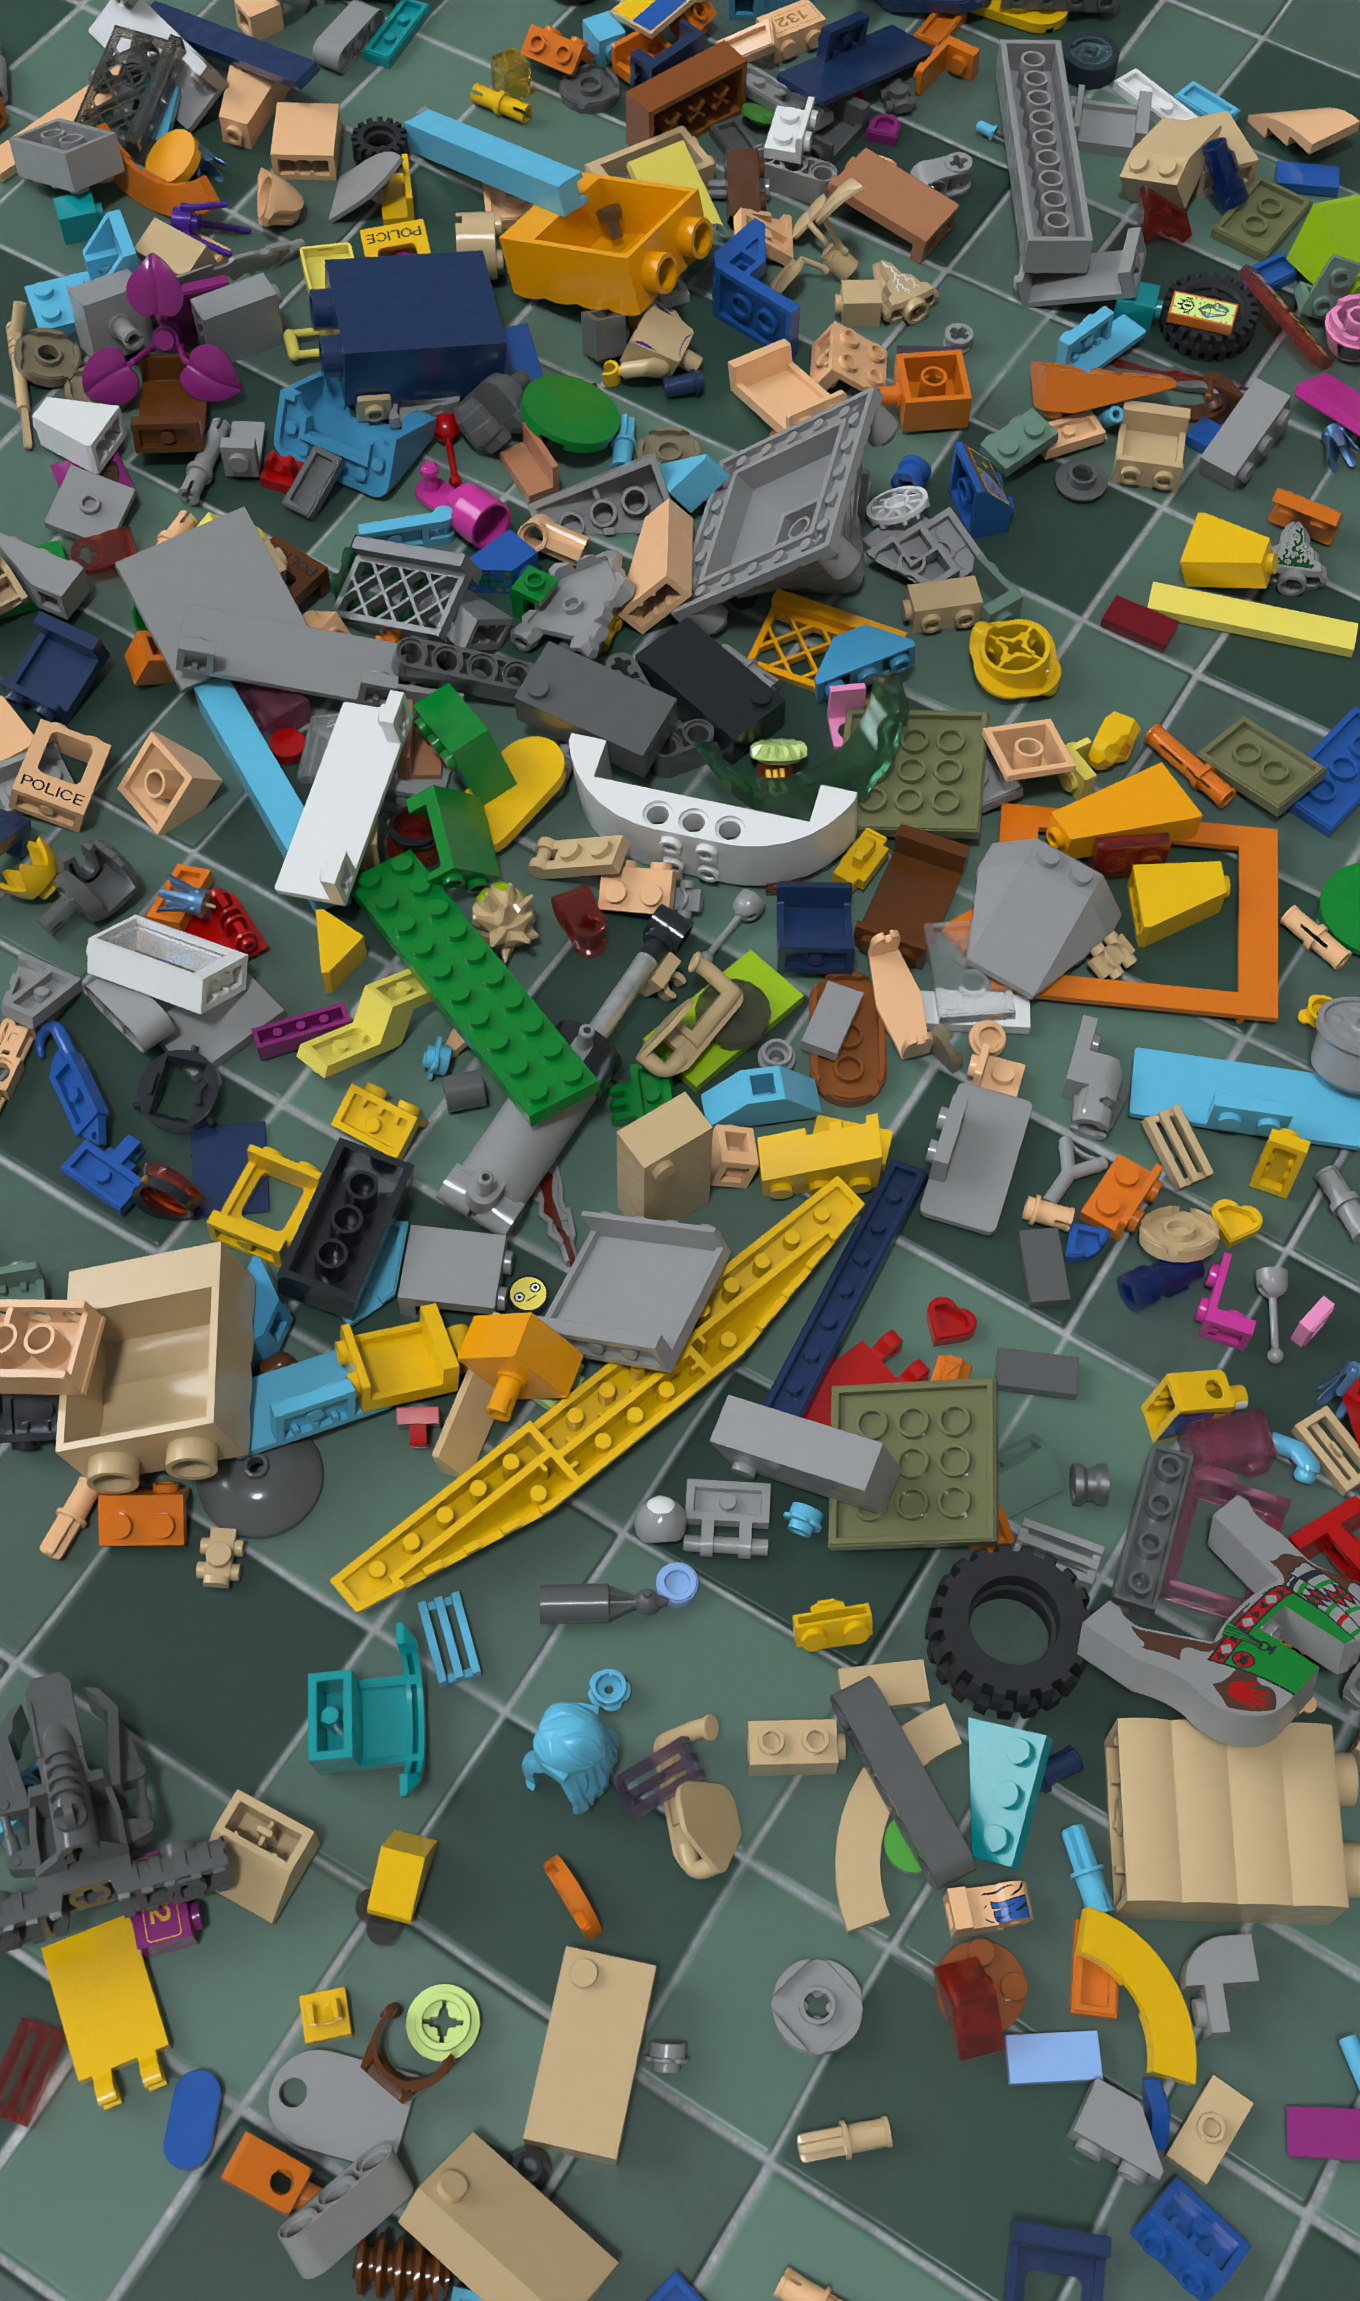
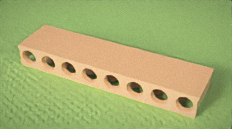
M0 1299V1311L6 1312V1314L0 1313V1394L86 1396L106 1318L99 1314L86 1300ZM33 1311L43 1312L47 1315L38 1314ZM69 1311L78 1312V1313H81L82 1315H77V1314L71 1313V1312H69Z

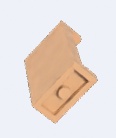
M781 339L728 362L731 391L777 433L847 399V394L843 390L829 394L792 361L791 344L786 339Z

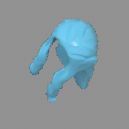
M554 1703L544 1712V1716L538 1726V1731L533 1739L534 1750H530L525 1755L522 1761V1769L526 1777L527 1788L532 1791L536 1789L542 1773L549 1775L559 1782L573 1806V1814L580 1815L590 1811V1807L594 1805L595 1798L603 1795L608 1788L609 1781L614 1773L613 1768L618 1761L617 1748L620 1745L619 1738L610 1724L599 1719V1707L585 1703Z

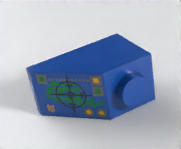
M507 530L470 557L483 574L478 585L469 584L467 589L473 593L510 594L511 587L529 565L539 569L538 552L512 530Z

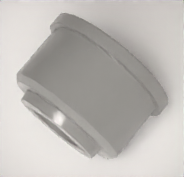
M1339 997L1325 1002L1318 1011L1316 1018L1318 1031L1311 1052V1064L1320 1077L1333 1087L1344 1092L1360 1095V997Z

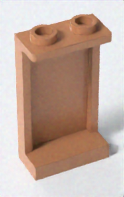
M867 148L857 157H851L844 171L840 175L835 174L827 186L829 198L846 179L852 177L859 182L865 190L855 194L844 203L913 244L909 259L919 265L953 229L960 206Z

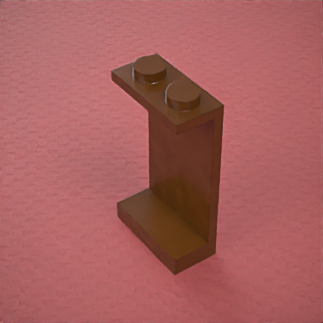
M179 353L148 354L139 361L142 376L138 417H131L130 423L136 454L204 451L208 401L198 400L184 390L180 383V374L187 366L182 363ZM185 353L186 357L189 359L190 353Z
M901 823L896 833L894 851L863 921L857 920L855 925V947L868 954L871 939L875 935L883 932L885 936L890 934V930H898L901 937L898 949L906 965L923 970L966 870L970 846Z

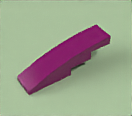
M1286 2106L1288 2157L1291 2159L1339 2160L1341 2163L1360 2164V2109Z

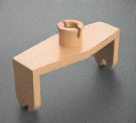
M890 930L888 935L884 936L883 932L875 935L871 939L867 953L875 1008L901 1059L904 1060L929 1053L934 1039L932 1033L927 1032L922 994L898 949L901 941L899 931Z

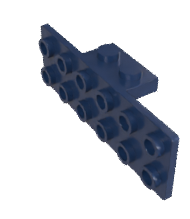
M859 11L823 26L818 36L819 44L816 57L778 73L777 81L787 86L789 91L798 93L807 99L808 96L815 97L814 105L825 107L839 99L918 65L920 62H924L931 55L934 48L895 25H889L866 35L870 16Z

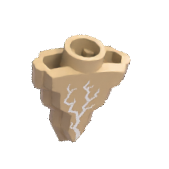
M885 260L872 264L873 280H880L881 316L883 319L889 322L890 325L904 320L911 325L921 322L928 314L934 302L939 299L940 293L928 282H920L912 274L901 273L897 267Z

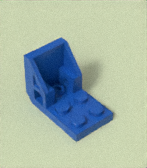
M754 218L714 252L713 315L763 347L781 339H786L791 344L793 359L797 356L800 305L763 283L766 263L765 224Z

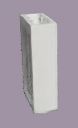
M134 915L88 938L86 948L88 956L87 973L198 1014L205 1013L246 989L248 954L138 915Z

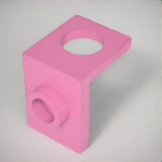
M865 683L830 686L827 720L834 750L842 749L843 738L839 735L838 731L841 727L845 726L846 709H864Z

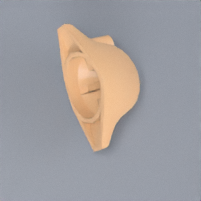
M261 167L258 174L257 193L259 224L268 227L271 225H292L296 223L304 205L303 197L286 180Z

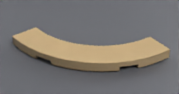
M946 1703L925 1711L901 1727L924 1768L943 1755L960 1748L962 1745ZM865 1767L860 1772L849 1793L836 1839L835 1888L846 1934L882 1922L890 1917L884 1898L880 1870L881 1844L890 1813Z

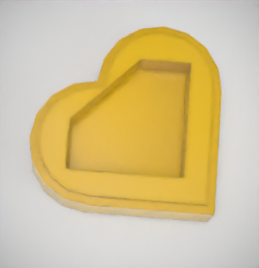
M1229 1199L1218 1200L1214 1203L1209 1214L1218 1223L1219 1237L1227 1249L1257 1235L1263 1224V1217L1256 1208L1247 1205L1239 1206L1236 1202Z

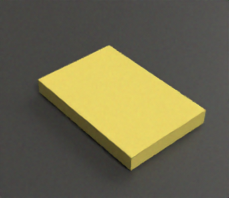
M684 140L627 163L626 168L634 180L699 189L704 218L709 219L712 224L718 223L723 226Z

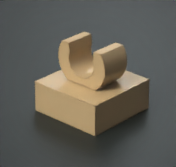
M671 952L666 953L639 993L646 998L657 992L659 998L666 1002L675 999L677 995L670 990L668 983L669 981L672 982L677 988L686 983L684 975L675 971L681 960Z

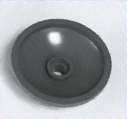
M307 1436L243 1459L234 1457L218 1460V1471L215 1475L197 1480L198 1495L206 1514L219 1528L237 1529V1537L246 1539L272 1538L298 1526L314 1509L323 1486V1467L315 1445ZM255 1463L264 1465L260 1472L252 1473L249 1471L250 1467Z

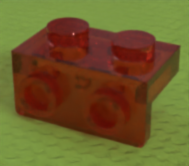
M1168 832L1095 837L1091 856L1086 857L1088 867L1103 874V876L1130 875L1133 865L1166 863L1171 841Z

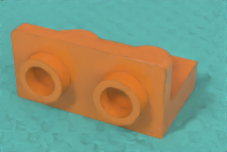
M1277 488L1272 499L1275 504L1268 520L1284 528L1291 521H1300L1304 524L1311 539L1331 545L1345 513L1283 488Z
M1118 1154L1081 1210L1078 1219L1090 1226L1109 1229V1236L1120 1242L1127 1230L1134 1233L1145 1215L1141 1208L1146 1200L1153 1204L1164 1186V1183L1159 1180L1164 1167L1156 1163L1152 1171H1149Z

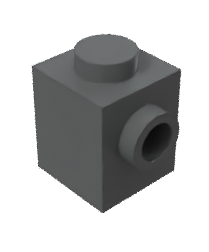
M609 309L581 312L583 352L600 363L615 360V357L622 356L626 343L629 340L626 316L612 312Z

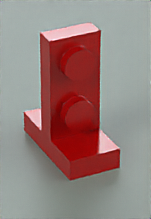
M1356 1495L1352 1496L1289 1536L1288 1541L1308 1560L1322 1552L1342 1576L1360 1582V1539L1351 1534L1360 1528V1499Z

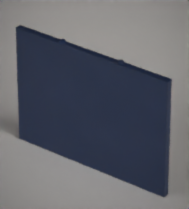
M265 1121L201 1127L191 1132L192 1154L190 1158H192L193 1189L191 1192L196 1203L194 1220L209 1218L213 1209L221 1212L249 1161L247 1154L249 1145L252 1144L262 1149L267 1147ZM264 1176L260 1180L242 1215L270 1212L268 1176Z

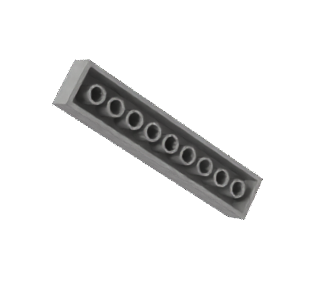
M1000 40L995 74L1023 273H1087L1093 237L1061 40Z

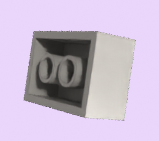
M58 118L8 138L18 176L32 180L35 184L43 183L50 185L53 189H64L76 195L87 192L89 186L96 183L104 184L114 180L115 175L125 171L115 132Z

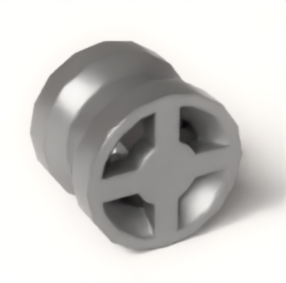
M1082 1463L1071 1464L1069 1489L1072 1505H1082L1085 1501H1094L1097 1505L1108 1504L1110 1478L1106 1463H1097L1094 1467H1084Z

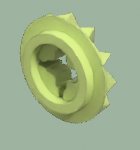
M770 738L769 740H760L750 745V756L762 764L789 765L800 762V759L808 755L806 744L795 739Z
M451 1984L434 1985L422 1991L412 2002L406 2018L407 2035L415 2050L422 2057L440 2063L450 2054L455 2056L454 2059L461 2058L475 2044L481 2026L479 2010L474 1999L462 1988ZM443 2004H447L446 2009L450 2019L457 2021V2023H463V2025H456V2028H448L447 2036H444V2043H441L437 2028L430 2027V2024H424V2022L439 2019L440 2011H443Z

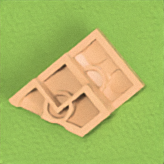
M1330 107L1252 114L1248 116L1247 120L1264 138L1275 134L1286 146L1297 142L1308 154L1357 132L1360 121L1348 112Z

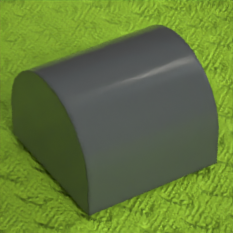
M481 1070L448 1075L442 1078L448 1113L487 1105Z

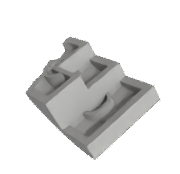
M951 507L943 510L925 523L922 520L896 537L893 534L866 551V555L870 559L915 583L971 576L974 557L980 553L985 557Z

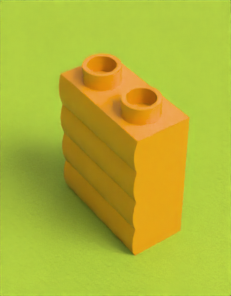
M582 172L583 178L577 181L579 193L587 196L588 203L571 212L565 218L534 205L499 237L515 294L530 299L546 298L558 304H578L592 310L609 309L621 315L637 316L660 294L670 293L676 285L678 276L695 259H703L708 255L713 242V227L710 220L704 218L699 189Z

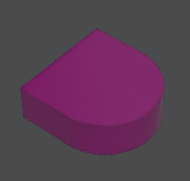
M879 114L873 117L867 128L865 140L895 147L900 134L899 120L890 114Z

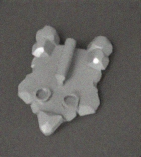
M607 550L598 555L587 554L576 561V569L568 562L555 563L549 569L548 574L558 579L557 587L543 605L538 606L533 603L535 610H529L522 616V623L511 630V642L520 651H528L536 647L543 635L546 634L563 638L559 646L590 660L596 659L599 648L608 636L610 629L606 627H608L614 617L612 612L622 608L634 596L636 584L625 575V570L622 569L623 557L621 553L617 550Z

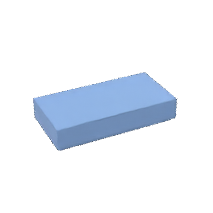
M1097 2031L1004 2036L1008 2086L1093 2082L1097 2078L1103 2080Z

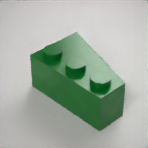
M449 682L412 705L419 717L414 723L425 740L428 739L433 750L438 756H441L451 772L455 771L469 792L481 796L483 806L517 785L489 730Z

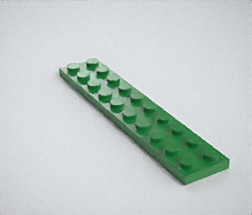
M411 849L357 874L350 893L531 1127L600 1091L598 1079L442 887L438 884L428 883L426 875L429 871Z

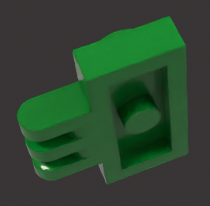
M661 1057L660 1059L665 1062L667 1057ZM640 1063L629 1065L631 1082L615 1085L607 1090L608 1098L612 1100L609 1102L610 1112L615 1113L611 1116L612 1125L615 1127L629 1125L675 1098L672 1076L667 1078L657 1077Z

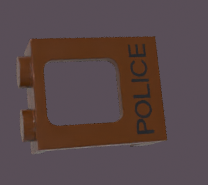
M276 535L270 539L273 547H279L287 559L286 577L294 581L288 590L297 607L312 593L323 599L331 591L328 567Z

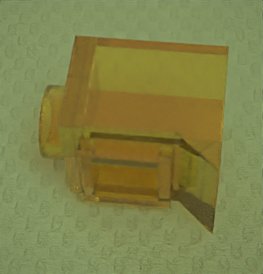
M510 47L490 57L492 88L495 91L505 87V91L510 94V97L517 100L537 92L530 84L531 63L519 50Z

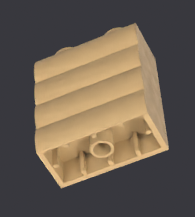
M219 1241L70 1271L67 1300H86L99 1314L106 1318L86 1396L59 1395L55 1453L87 1478V1486L90 1489L106 1494L131 1492L138 1488L140 1474L162 1470L179 1479H206L217 1473L218 1460L248 1455L251 1433L249 1408L252 1396L251 1361L254 1345L252 1319L255 1308L254 1276L224 1243ZM69 1311V1312L74 1313V1314H77V1315H82L81 1313H78V1312Z
M1117 1718L1104 1740L1112 1902L1116 1909L1113 1911V1918L1330 1925L1349 1908L1348 1898L1360 1899V1842H1343L1340 1807L1353 1808L1356 1805L1359 1787L1358 1769L1352 1753L1334 1751L1332 1725L1289 1723L1274 1740L1267 1744L1256 1747H1237L1208 1737L1195 1728L1187 1719Z

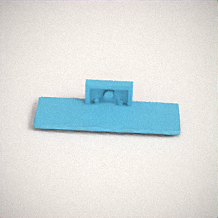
M1139 1047L1134 1051L1128 1115L1130 1117L1145 1119L1179 1104L1190 1126L1269 1137L1272 1128L1276 1130L1287 1128L1297 1132L1300 1138L1311 1141V1144L1352 1150L1360 1149V1095L1344 1092L1333 1087L1321 1078L1318 1073Z

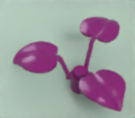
M150 253L128 279L126 295L129 304L138 314L142 316H152L155 314L156 320L161 323L153 332V342L128 362H126V358L119 348L105 347L96 351L89 358L83 370L82 387L84 393L90 398L110 405H121L129 402L137 394L139 388L138 375L131 367L157 348L164 353L172 352L175 349L178 350L182 363L187 366L180 374V383L184 390L192 397L208 402L222 401L233 397L242 390V384L237 377L229 356L221 348L205 344L194 348L188 359L184 350L185 345L181 343L184 338L182 327L177 322L169 320L167 317H162V315L172 317L180 312L184 300L183 291L179 280L170 266L157 254Z

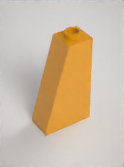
M1160 762L1051 812L1046 830V838L1050 846L1074 859L1191 839L1196 836L1202 813L1164 764Z

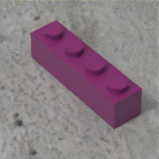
M341 1002L252 1028L251 1031L261 1061L298 1050L300 1044L348 1025L351 1022L345 1004Z

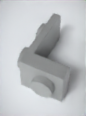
M233 421L230 437H221L220 451L225 476L259 477L266 432L264 422Z

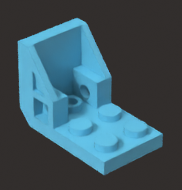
M120 209L105 214L82 250L87 271L24 286L38 328H51L62 331L66 335L77 332L67 289L126 268L133 273L139 266L137 254Z

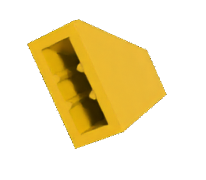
M1198 513L1181 557L1180 565L1186 587L1267 588L1271 574L1277 572L1278 555L1273 553L1269 537L1207 513Z
M1221 861L1133 865L1127 889L1137 947H1146L1220 913L1224 899L1230 896L1231 888L1229 876H1224Z

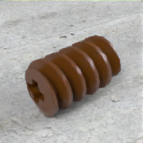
M381 2232L374 2245H369L368 2235L357 2244L352 2280H355L358 2296L364 2297L367 2295L374 2283L378 2300H384L393 2287L395 2301H405L411 2290L413 2291L414 2301H426L429 2294H432V2301H447L454 2274L433 2254L431 2256L426 2255L425 2247L419 2241L412 2252H407L405 2236L400 2235L393 2249H390L387 2244L386 2232Z

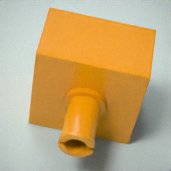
M530 1312L474 1316L457 1360L494 1387L490 1401L485 1408V1413L490 1414L491 1418L498 1421L508 1422L511 1419V1413L517 1399L568 1398L584 1354Z

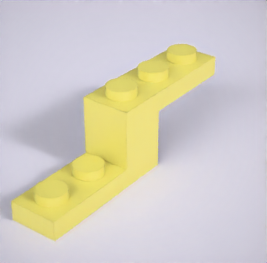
M409 969L365 985L353 1023L300 1044L296 1057L323 1078L329 1077L402 1045L413 1010L433 1000Z

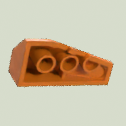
M1031 361L1030 365L1033 406L1043 411V416L1050 418H1062L1063 413L1074 414L1176 388L1177 382L1166 376L1134 372H1122V375H1116L1117 372L1101 368L1090 369V372H1084L1085 369L1069 364Z

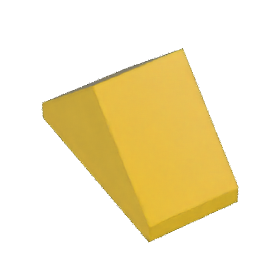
M317 909L316 919L321 975L325 993H331L365 960L367 951L363 935L326 910Z
M399 1830L392 1832L380 1849L367 1913L411 1925L438 1845V1840Z

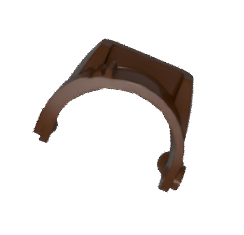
M1207 372L1203 377L1204 382L1207 384V390L1203 395L1206 403L1198 405L1181 404L1178 407L1191 409L1189 421L1198 422L1202 416H1205L1218 424H1223L1243 395L1226 375L1218 372ZM1213 389L1217 390L1220 393V395L1216 398L1213 393Z
M392 2002L379 2015L382 2019L374 2030L360 2068L404 2105L436 2084L445 2074L452 2070L457 2062L454 2060L455 2056L450 2054L442 2061L440 2067L433 2074L422 2078L406 2076L397 2071L387 2059L384 2048V2037L389 2021L392 2018H399L403 2011L400 2003Z

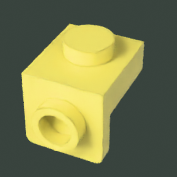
M1088 737L1078 742H1069L1065 745L1076 764V769L1074 772L1056 775L1062 787L1067 792H1071L1076 800L1092 794L1097 774L1086 763L1092 746V741Z

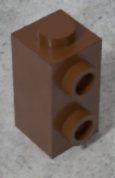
M758 148L726 150L724 170L727 222H734L733 216L740 208L752 209L756 212L766 211L765 191H760L759 178H764L765 175L764 158H758Z

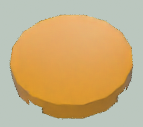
M175 129L168 132L157 140L151 148L145 162V169L169 183L187 182L193 176L200 163L201 151L198 149L200 143L185 129Z

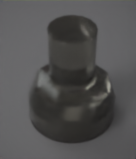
M613 204L596 212L597 218L602 225H607L611 240L622 238L623 233L619 224V220L622 219L621 205Z

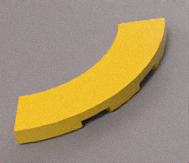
M1091 1907L1082 1909L1075 1955L1083 1957L1104 1969L1120 1986L1124 1985L1133 1997L1140 2010L1138 2016L1145 2035L1147 2047L1146 2073L1186 2086L1195 2085L1197 2057L1193 2026L1182 1993L1172 1974L1149 1944L1132 1929L1104 1912Z

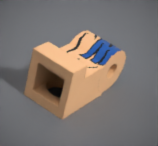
M1008 1881L974 1888H965V1886L948 1888L943 1896L951 1939L1001 1931L1003 1928L1026 1924L1034 1920L1025 1881Z

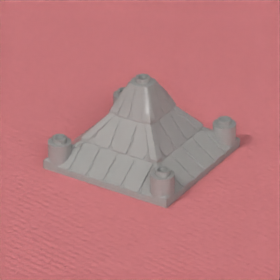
M876 386L868 388L720 460L719 466L729 476L708 497L693 544L692 596L671 612V615L677 621L681 622L688 617L708 635L717 634L727 624L728 610L722 603L735 596L739 599L775 592L777 588L804 593L840 595L854 592L861 586L864 580L865 560L857 508L864 450L867 442L873 447L889 444L896 436L898 425L893 415L881 404L883 394Z

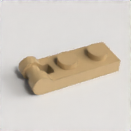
M624 835L567 840L540 837L535 847L537 855L530 860L527 871L537 879L619 874L630 843Z

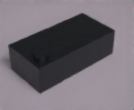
M688 617L635 655V660L650 686L677 698L678 719L682 723L694 719H703L713 726L715 731L714 750L731 765H734L750 753V745L760 740H767L784 726L786 700Z
M339 1137L278 1271L277 1291L279 1294L354 1321L411 1190L414 1164Z

